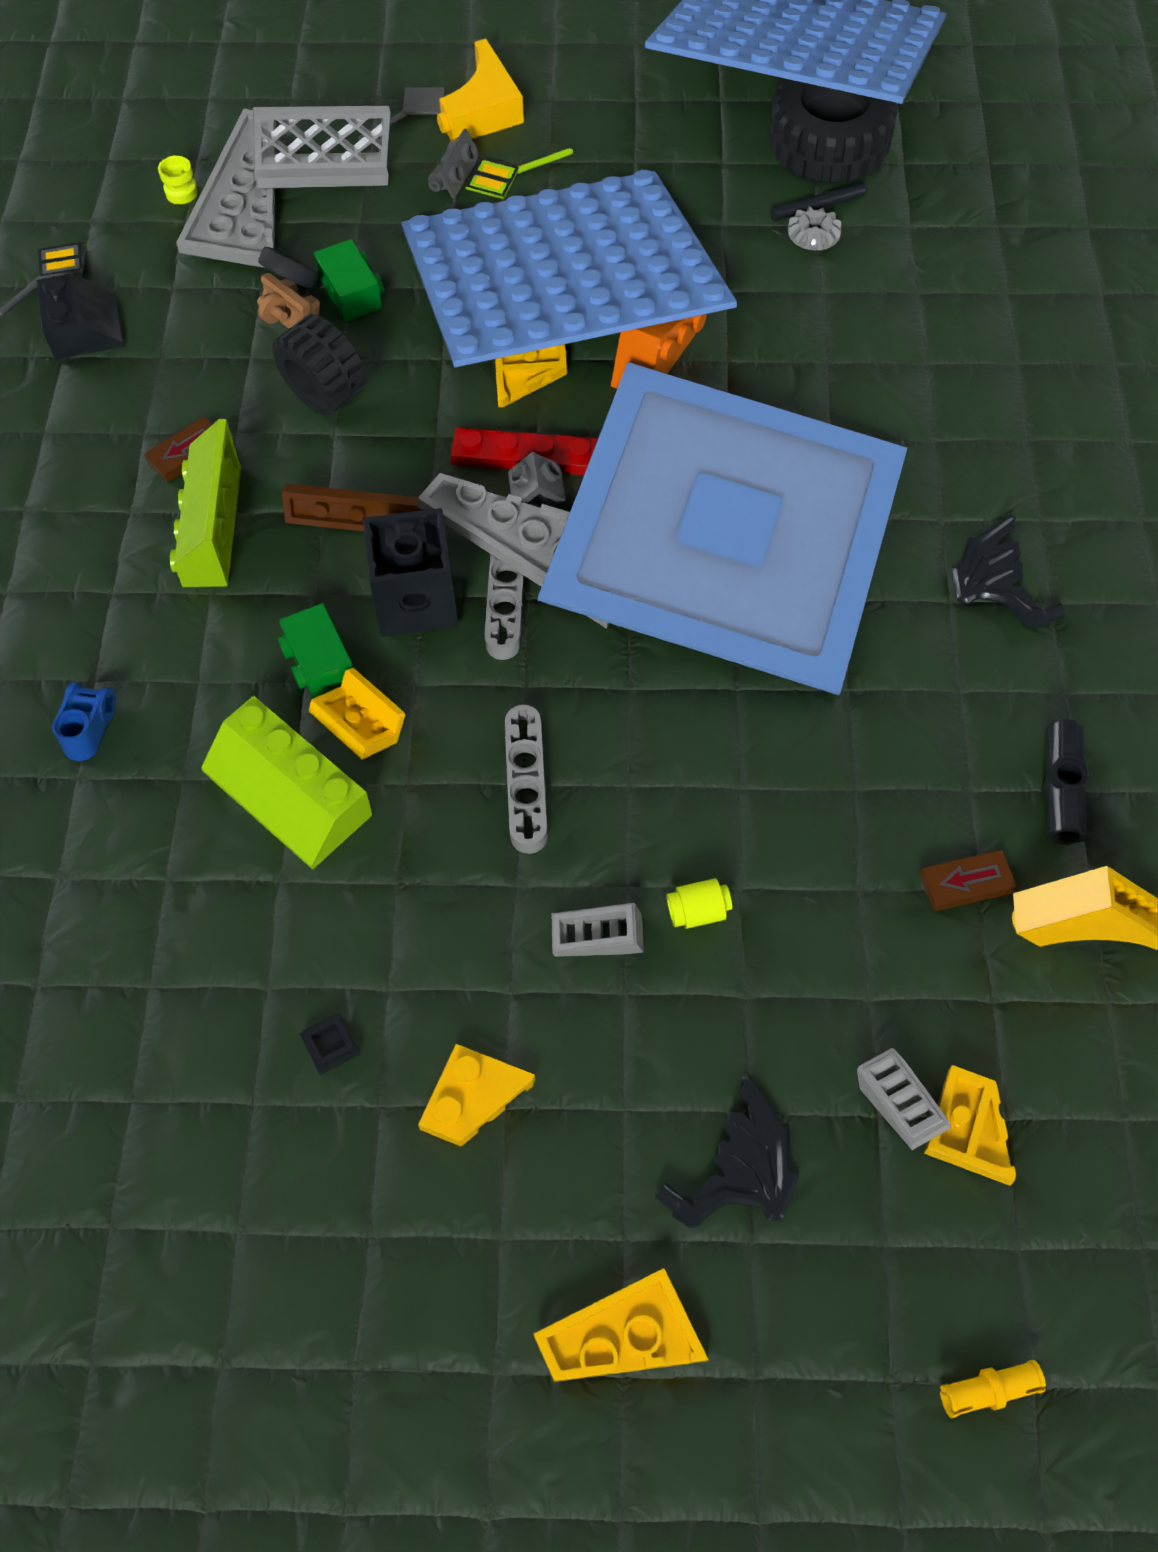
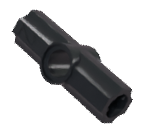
M1061 719L1057 722L1049 723L1046 727V779L1043 783L1042 791L1047 800V838L1060 845L1084 842L1087 837L1086 784L1089 781L1090 771L1085 763L1084 726L1079 725L1076 720ZM1060 779H1065L1069 781L1072 785L1066 784Z

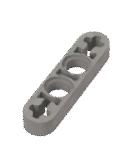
M490 554L484 634L486 650L493 658L506 660L514 657L519 652L521 645L525 576ZM509 570L517 574V577L511 582H502L497 579V575L502 571ZM501 602H510L515 606V609L508 614H500L494 608ZM500 627H506L507 639L505 644H498Z
M518 705L510 709L505 717L510 839L515 849L522 853L532 854L545 846L548 836L542 728L540 714L535 708L529 705ZM527 720L528 740H520L519 721ZM521 753H530L535 756L536 762L530 767L522 768L514 763V759ZM524 788H531L538 793L537 799L529 804L517 801L515 795ZM532 816L533 838L525 839L523 834L524 817Z

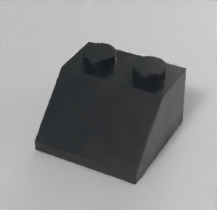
M73 274L36 280L42 330L55 360L124 347L115 292Z

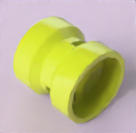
M170 156L163 159L159 163L158 171L161 181L164 183L163 188L167 200L180 205L193 201L197 197L198 190L195 180L192 178L193 172L190 161L182 156Z

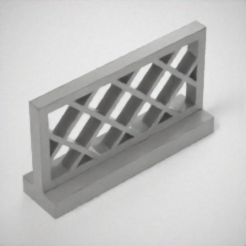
M389 106L253 107L254 155L252 156L256 188L388 185ZM381 118V124L371 132L362 125L368 119ZM301 119H310L315 123L305 132L295 126ZM335 119H345L348 122L338 132L329 125ZM261 120H277L281 125L270 133L261 126ZM289 130L298 138L286 146L278 138ZM321 130H324L331 138L320 146L312 138ZM354 130H358L365 137L355 145H352L345 138ZM338 143L347 150L345 153H328ZM371 143L379 148V153L361 152ZM271 144L281 151L279 154H262ZM304 144L314 150L311 154L295 153Z

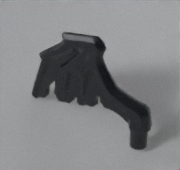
M1012 514L980 534L977 538H969L960 564L953 566L951 569L957 601L969 605L976 599H986L1004 604L1016 615L1025 628H1042L1047 626L1049 622L1063 619L1065 617V610L1062 604L1040 608L1029 599L1023 587L1014 586L1016 583L1022 582L1024 576L1022 573V563H1015V560L1021 554L1019 544L1009 540L998 545L1005 535H1010L1015 530L1014 521L1016 516Z
M747 1073L742 1077L744 1083L739 1095L749 1105L755 1124L743 1112L731 1113L725 1127L730 1142L721 1140L718 1147L719 1152L714 1158L715 1165L722 1170L724 1177L718 1174L710 1175L708 1181L698 1191L685 1198L666 1183L655 1197L673 1212L672 1217L688 1228L698 1227L725 1204L755 1206L762 1210L768 1221L782 1220L797 1184L799 1174L792 1170L789 1124L781 1123L769 1102Z

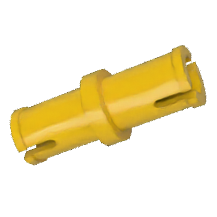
M1029 1360L1027 1363L995 1371L992 1367L982 1369L977 1377L949 1385H941L940 1396L946 1413L952 1419L958 1417V1415L990 1407L994 1411L1006 1407L1007 1401L1035 1393H1044L1046 1391L1044 1388L1046 1382L1039 1364L1035 1360Z

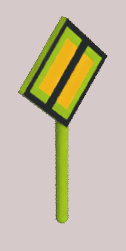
M568 148L518 167L481 157L465 187L467 190L504 199L517 174L569 156L573 153V149Z

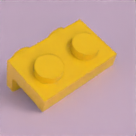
M354 668L345 671L341 687L312 699L308 711L362 760L396 744L405 718V713Z

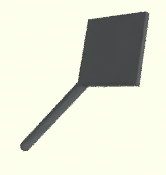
M445 87L405 88L403 111L390 118V126L408 115L441 113L439 98L444 97ZM360 135V136H359V141H360L363 137H365V136H364V135Z

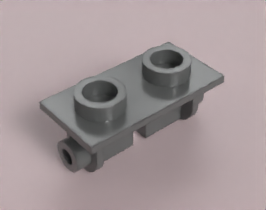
M463 129L457 139L449 142L448 149L440 160L442 165H437L434 172L430 173L428 177V185L431 190L435 192L448 190L452 199L456 197L480 157L467 129Z

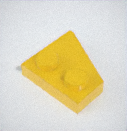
M565 344L495 359L498 407H505L567 375Z
M456 1044L418 1126L420 1130L462 1147L478 1133L479 1128L484 1123L494 1120L506 1110L505 1106L522 1091L525 1090L527 1092L532 1088L536 1081L535 1075Z
M951 1065L947 1072L938 1103L939 1108L950 1121L951 1129L929 1140L924 1154L1011 1186L1015 1182L1016 1171L1015 1166H1011L1006 1146L1008 1134L1005 1120L999 1113V1104L1001 1102L996 1081Z

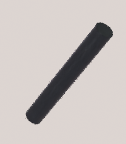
M858 183L770 209L771 219L775 222L795 216L797 210L806 212L809 206L817 210L822 207L863 197L866 195V188L864 183Z

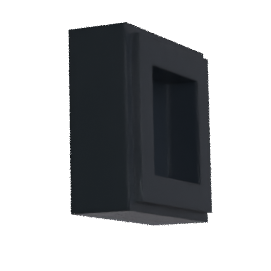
M340 1013L299 1033L320 1075L360 1055Z

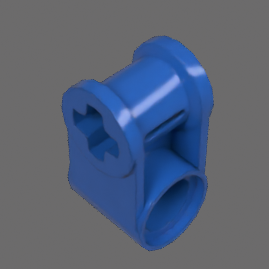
M71 682L66 688L62 705L53 721L52 729L64 754L69 759L84 761L90 759L98 751L108 722L112 719L115 712L116 694L113 688L104 687L101 690L84 688L78 682Z

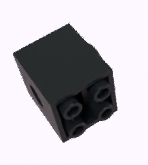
M442 508L363 518L369 581L381 637L458 627Z

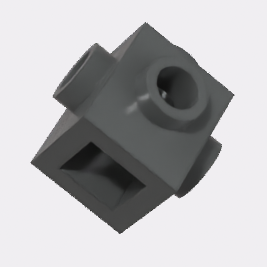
M531 452L508 471L510 493L522 497L521 502L540 508L542 504L557 508L566 501L560 465L553 460Z

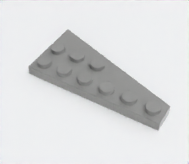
M243 109L176 242L179 253L263 267L258 263L264 246L274 249L275 188H256L252 156L254 155L253 110ZM261 120V126L271 133L276 129L275 120ZM271 144L262 154H276V147Z
M442 473L418 497L417 507L422 510L442 508L445 525L541 587L570 514L568 511L542 504L540 508L521 502L522 497L508 494L507 497L487 492L482 485ZM589 617L605 628H607L610 624L608 622Z

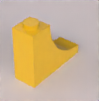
M487 39L474 42L476 71L472 78L457 91L439 98L441 113L437 114L438 125L442 133L448 134L450 140L457 139L463 129H467L471 139L524 123L523 96Z
M1108 866L1013 893L1014 911L1012 912V922L1016 934L1039 947L1069 941L1112 940L1140 944L1158 950V898Z

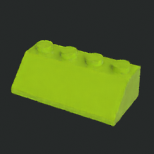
M218 419L194 440L189 447L188 460H183L182 476L185 484L184 489H179L178 505L181 515L180 519H175L174 535L177 541L176 549H172L170 552L172 572H177L182 587L228 586L241 465L227 419Z
M252 696L223 721L201 767L202 771L312 870L373 815L367 792L255 696Z

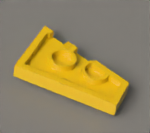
M664 1268L533 1334L554 1382L708 1361V1357Z

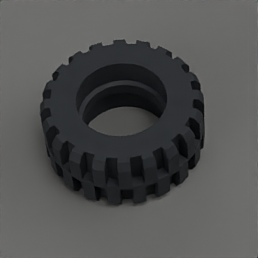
M784 78L777 85L772 99L768 135L771 151L786 170L790 171L792 169L795 176L802 179L808 177L815 183L829 181L830 184H839L843 180H846L847 183L856 181L860 175L864 178L872 173L874 168L877 169L889 154L897 116V104L891 101Z

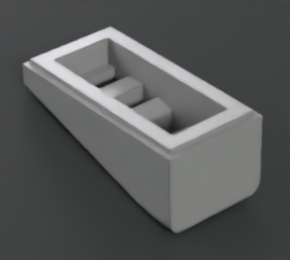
M635 903L551 913L552 948L555 957L622 955L644 952L642 914ZM603 923H609L610 938H603ZM621 923H627L626 936H621ZM568 924H575V942L568 943ZM585 924H592V940L586 941Z
M894 1048L885 1051L858 1067L857 1074L860 1090L911 1150L951 1129L950 1121L909 1065ZM900 1086L903 1088L890 1096L887 1095ZM912 1101L915 1102L913 1105L899 1112V1108L907 1105ZM923 1114L928 1116L927 1119L912 1127L908 1124Z

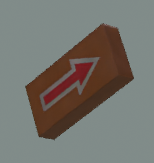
M202 417L144 453L147 462L167 483L182 474L183 460H188L190 444L212 424L205 417Z
M1002 850L921 869L919 874L933 912L1012 894L1017 888Z

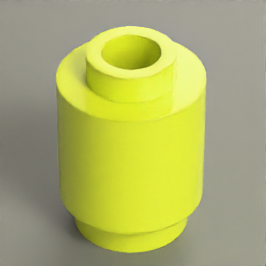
M716 878L676 887V892L666 895L674 927L684 925L685 929L723 921L726 920V911L732 910L729 889L727 885L720 886Z

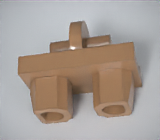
M270 273L261 275L264 290L262 296L258 298L257 304L260 306L258 310L259 317L265 323L274 324L279 321L287 328H291L308 314L319 315L320 302L312 295L304 298L298 295L299 290L296 283L288 279L280 281Z

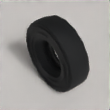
M264 246L259 256L258 263L266 269L306 288H316L321 275L318 270L268 246Z

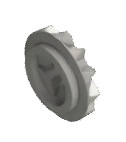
M809 206L806 212L797 210L795 216L789 219L788 235L799 247L808 250H824L835 245L840 239L842 221L836 219L835 212L825 213L823 207L820 210H814Z

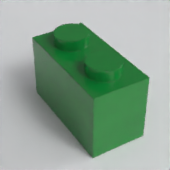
M352 239L314 252L317 270L321 273L320 281L344 322L382 309L380 294L384 293V287L381 278L377 272L372 274L364 250L359 252Z
M318 604L280 619L279 623L283 635L277 637L285 659L293 657L296 666L291 667L299 689L307 687L311 698L314 699L341 687L345 671L353 668L324 604Z

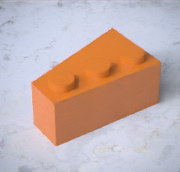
M707 314L620 332L611 387L618 389L627 362L668 374L695 334L702 330Z

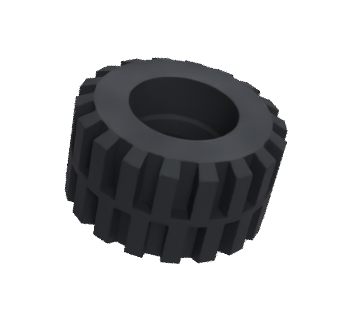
M317 314L306 315L272 343L273 358L282 378L291 391L304 404L317 413L325 416L334 414L366 387L365 370L352 344L338 328Z

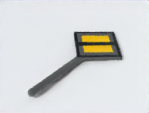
M81 242L38 249L39 276L0 308V316L5 315L37 288L36 280L84 272Z

